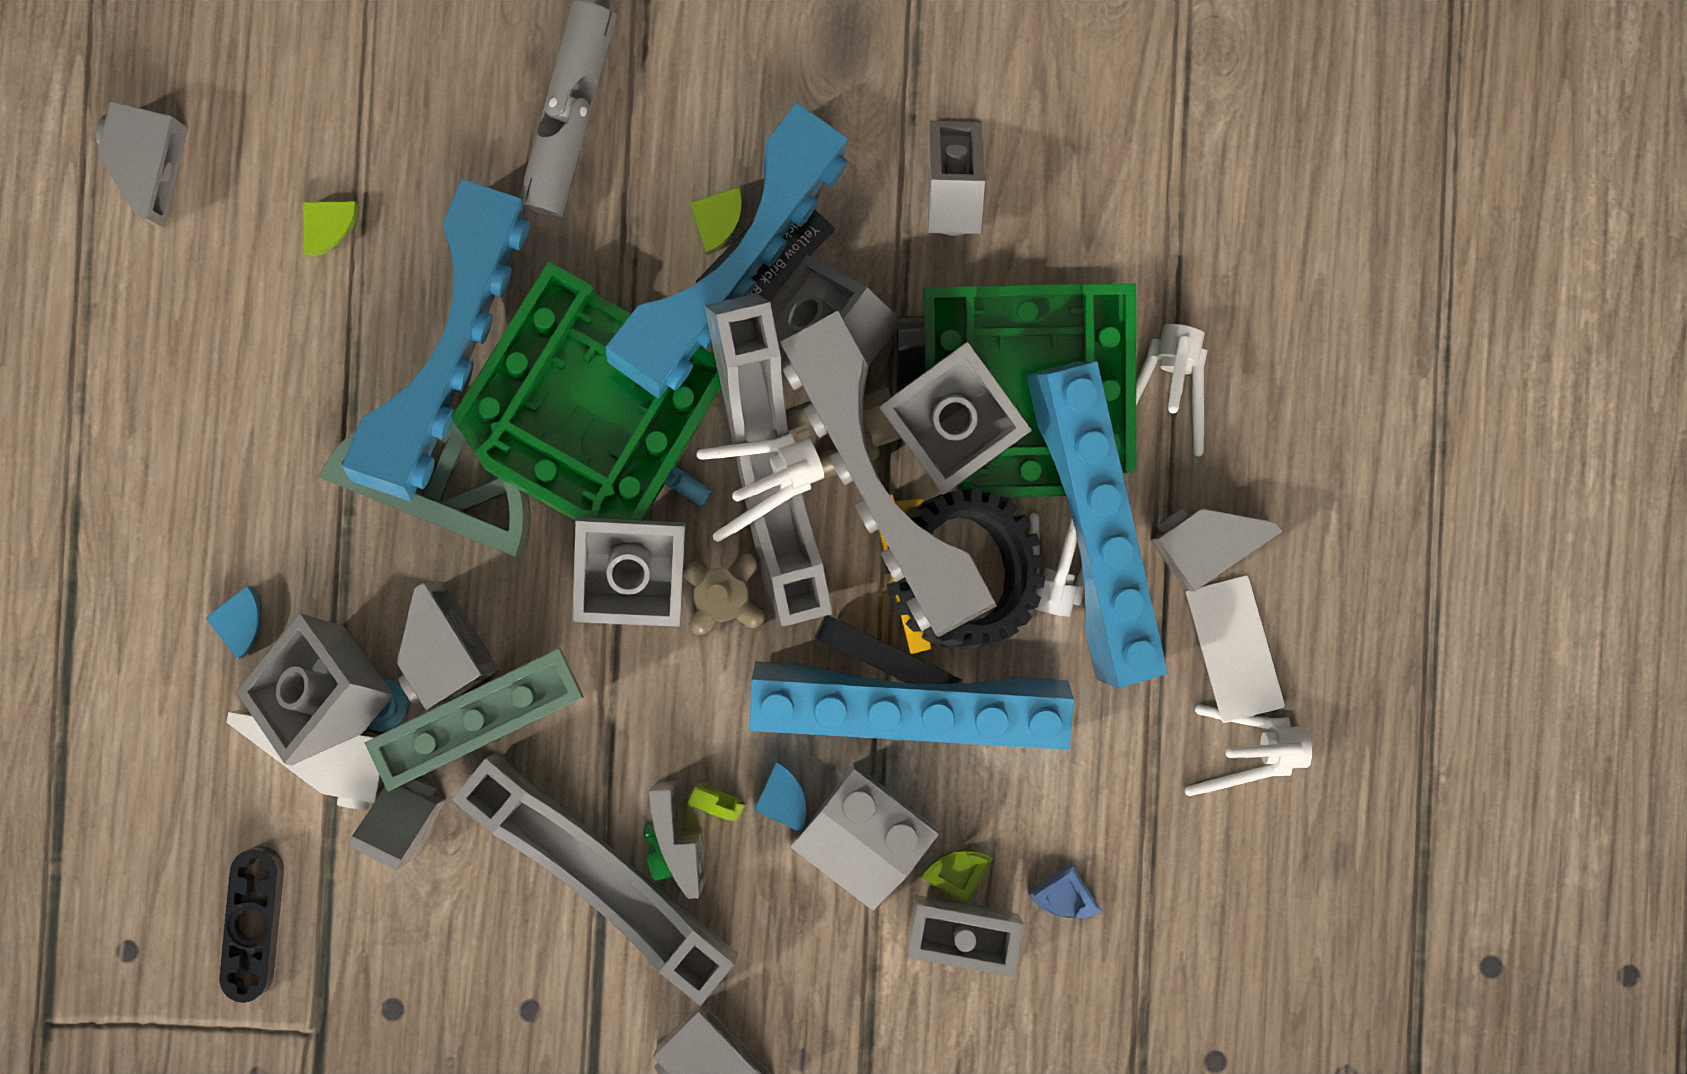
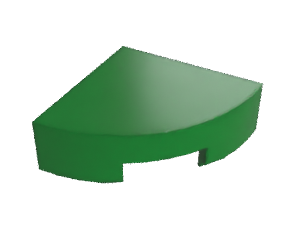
M653 821L645 824L643 835L647 840L650 852L649 856H647L651 878L657 881L672 877L673 875L660 850Z

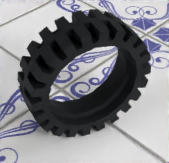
M961 489L945 493L944 495L940 494L921 502L920 505L912 508L906 514L916 525L930 534H933L935 529L950 519L962 518L976 522L989 532L999 547L1005 568L1003 594L992 612L983 619L968 621L940 637L934 633L932 627L923 630L922 639L930 643H940V647L949 649H969L991 645L1010 638L1019 632L1017 627L1026 625L1032 618L1028 610L1038 608L1042 597L1035 594L1034 591L1044 588L1045 576L1036 574V568L1045 566L1044 554L1034 555L1032 548L1040 545V540L1037 533L1026 534L1025 530L1031 525L1030 521L1025 515L1014 516L1018 507L1010 501L999 502L1000 495L993 492L982 493L981 489ZM885 564V574H891ZM906 578L897 582L894 580V582L886 584L889 596H899L900 601L893 605L899 616L908 615L910 619L906 625L913 632H921L906 603L915 597Z

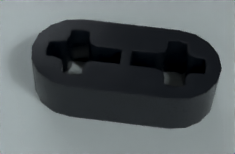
M897 316L898 393L925 373L924 316Z

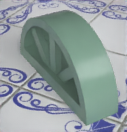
M454 421L450 428L451 433L425 495L422 488L418 487L412 502L350 481L342 468V464L356 431L351 433L332 452L318 476L513 557H524L531 527L530 501L528 494L498 478L441 502L466 443L465 438ZM507 493L510 512L509 529L467 513L465 510Z
M561 648L364 743L388 792L584 698Z

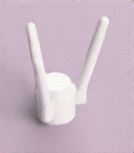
M1166 324L1163 326L1161 339L1152 338L1150 340L1147 357L1136 378V405L1158 359L1161 360L1160 368L1162 370L1173 373L1168 404L1170 413L1178 411L1184 377L1192 372L1193 453L1199 457L1204 452V365L1207 350L1202 349L1205 333L1190 326Z
M790 433L774 440L724 445L697 451V457L701 460L778 452L777 456L770 458L774 474L733 492L732 498L735 501H741L777 485L780 486L781 490L713 534V539L716 542H720L741 530L794 495L810 490V483L824 478L819 456L810 438L795 443Z
M1032 513L1029 515L1031 525L1029 526L1028 534L1037 533L1040 540L1039 515ZM1072 518L1057 570L1044 568V588L1034 591L1035 594L1042 597L1038 608H1035V610L1063 617H1070L1073 604H1081L1085 588L1082 568L1075 582V575L1068 573L1077 543V535ZM1040 545L1032 548L1034 555L1040 554ZM1040 567L1036 568V574L1040 575Z
M1198 704L1195 707L1197 714L1221 720L1218 707ZM1254 715L1231 721L1269 729L1270 732L1262 733L1260 745L1229 747L1225 750V755L1229 758L1262 757L1264 764L1270 765L1187 786L1185 794L1193 796L1271 776L1291 775L1292 768H1308L1312 759V741L1308 728L1306 726L1291 727L1288 717L1269 718Z

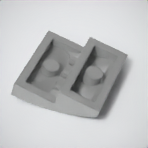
M679 779L658 780L648 792L651 816L660 850L671 874L688 899L699 898L706 883L703 830L682 831Z

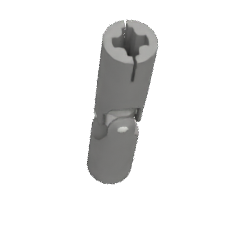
M580 0L571 3L550 80L548 95L519 195L525 209L561 218L564 215L585 138L592 104L596 97L617 19L616 13L603 6ZM561 122L566 123V124L560 129V124H561Z

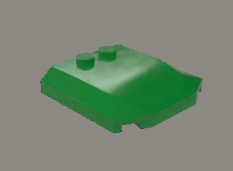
M548 261L454 412L452 419L487 472L576 521V517L643 521L722 389L715 355L699 346L689 359L693 367L685 381L675 391L668 387L660 399H658L607 362L606 346L631 313L595 294L594 286Z
M1136 283L923 287L925 372L961 345L968 342L1032 430L957 484V487L962 490L981 489L982 493L993 492L1000 495V497L1066 496L1051 453L1037 425L1026 374L1071 362H1098L1122 473L1127 474L1136 469Z

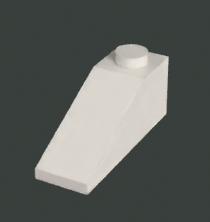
M248 709L228 712L226 723L321 794L338 797L336 804L352 809H368L369 802L374 803L385 787L364 743L383 733L365 730L361 735L299 763L287 765L283 763Z

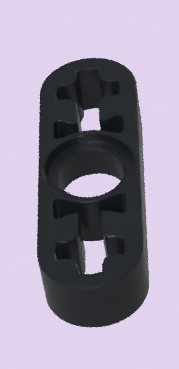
M830 615L823 617L814 636L817 640L907 683L958 684L963 680Z
M264 846L253 847L239 854L232 862L229 873L219 982L223 993L229 999L240 1003L253 1001L270 988L274 978L284 864L277 852ZM258 858L260 859V868L268 869L269 876L258 882L256 897L267 895L268 900L252 898L242 901V895L246 896L254 890V876L246 874L245 867L255 863ZM244 910H255L263 916L265 931L261 937L249 938L241 932L239 917ZM236 947L243 950H253L261 947L263 952H257L250 957L249 967L250 973L258 975L259 980L246 989L244 988V980L236 978L235 972L245 967L247 951L237 953Z

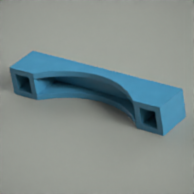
M796 102L765 142L763 196L754 221L739 246L715 271L692 287L665 299L638 305L606 346L607 362L658 399H660L668 387L674 391L677 390L692 370L693 364L689 362L692 355L700 345L705 349L712 345L704 305L751 294L756 285V281L752 277L764 263L766 266L771 267L787 244V241L783 238L794 223L801 227L808 220L818 203L814 196L824 183L832 187L848 165V161L844 158L848 138Z
M461 179L442 224L451 251L454 272L452 306L444 333L431 358L411 383L387 403L362 416L342 464V468L351 482L412 502L417 488L424 489L431 478L435 462L434 458L430 457L437 438L444 440L450 431L454 410L450 406L457 390L463 392L469 384L474 365L473 361H470V357L476 342L483 344L488 337L493 315L489 313L495 295L502 297L505 294L512 271L508 263L514 249L521 251L524 247L530 229V221L526 220L521 198Z
M1071 362L1026 374L1037 425L1059 473L1076 530L1085 585V633L1095 677L1099 681L1122 688L1168 674L1098 362Z
M755 661L751 684L749 731L1070 750L1074 697L1068 680L1014 677L978 683H907L851 676L806 664Z

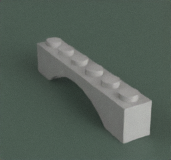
M755 293L704 305L733 444L774 440L789 434L783 397L781 354L770 302ZM778 452L736 456L742 488L774 474L770 458L777 456ZM777 485L759 494L745 498L747 511L780 491V486ZM800 493L750 523L767 607L781 627L833 614L823 563L811 529L803 496Z
M839 311L782 340L780 343L787 357L781 360V368L793 390L801 386L806 390L812 405L804 408V411L818 437L820 438L828 433L838 450L837 453L829 456L844 485L852 481L855 482L864 499L855 504V507L869 533L871 534L880 529L888 544L889 549L880 554L895 582L906 578L915 597L906 603L921 631L932 627L934 633L940 637L996 607L997 605L969 553L942 542L916 525L894 503L881 484L869 455L863 425L864 390L869 368Z
M497 753L485 758L451 799L491 834L537 862L585 899L624 934L659 973L699 1006L703 1004L735 965L738 952Z

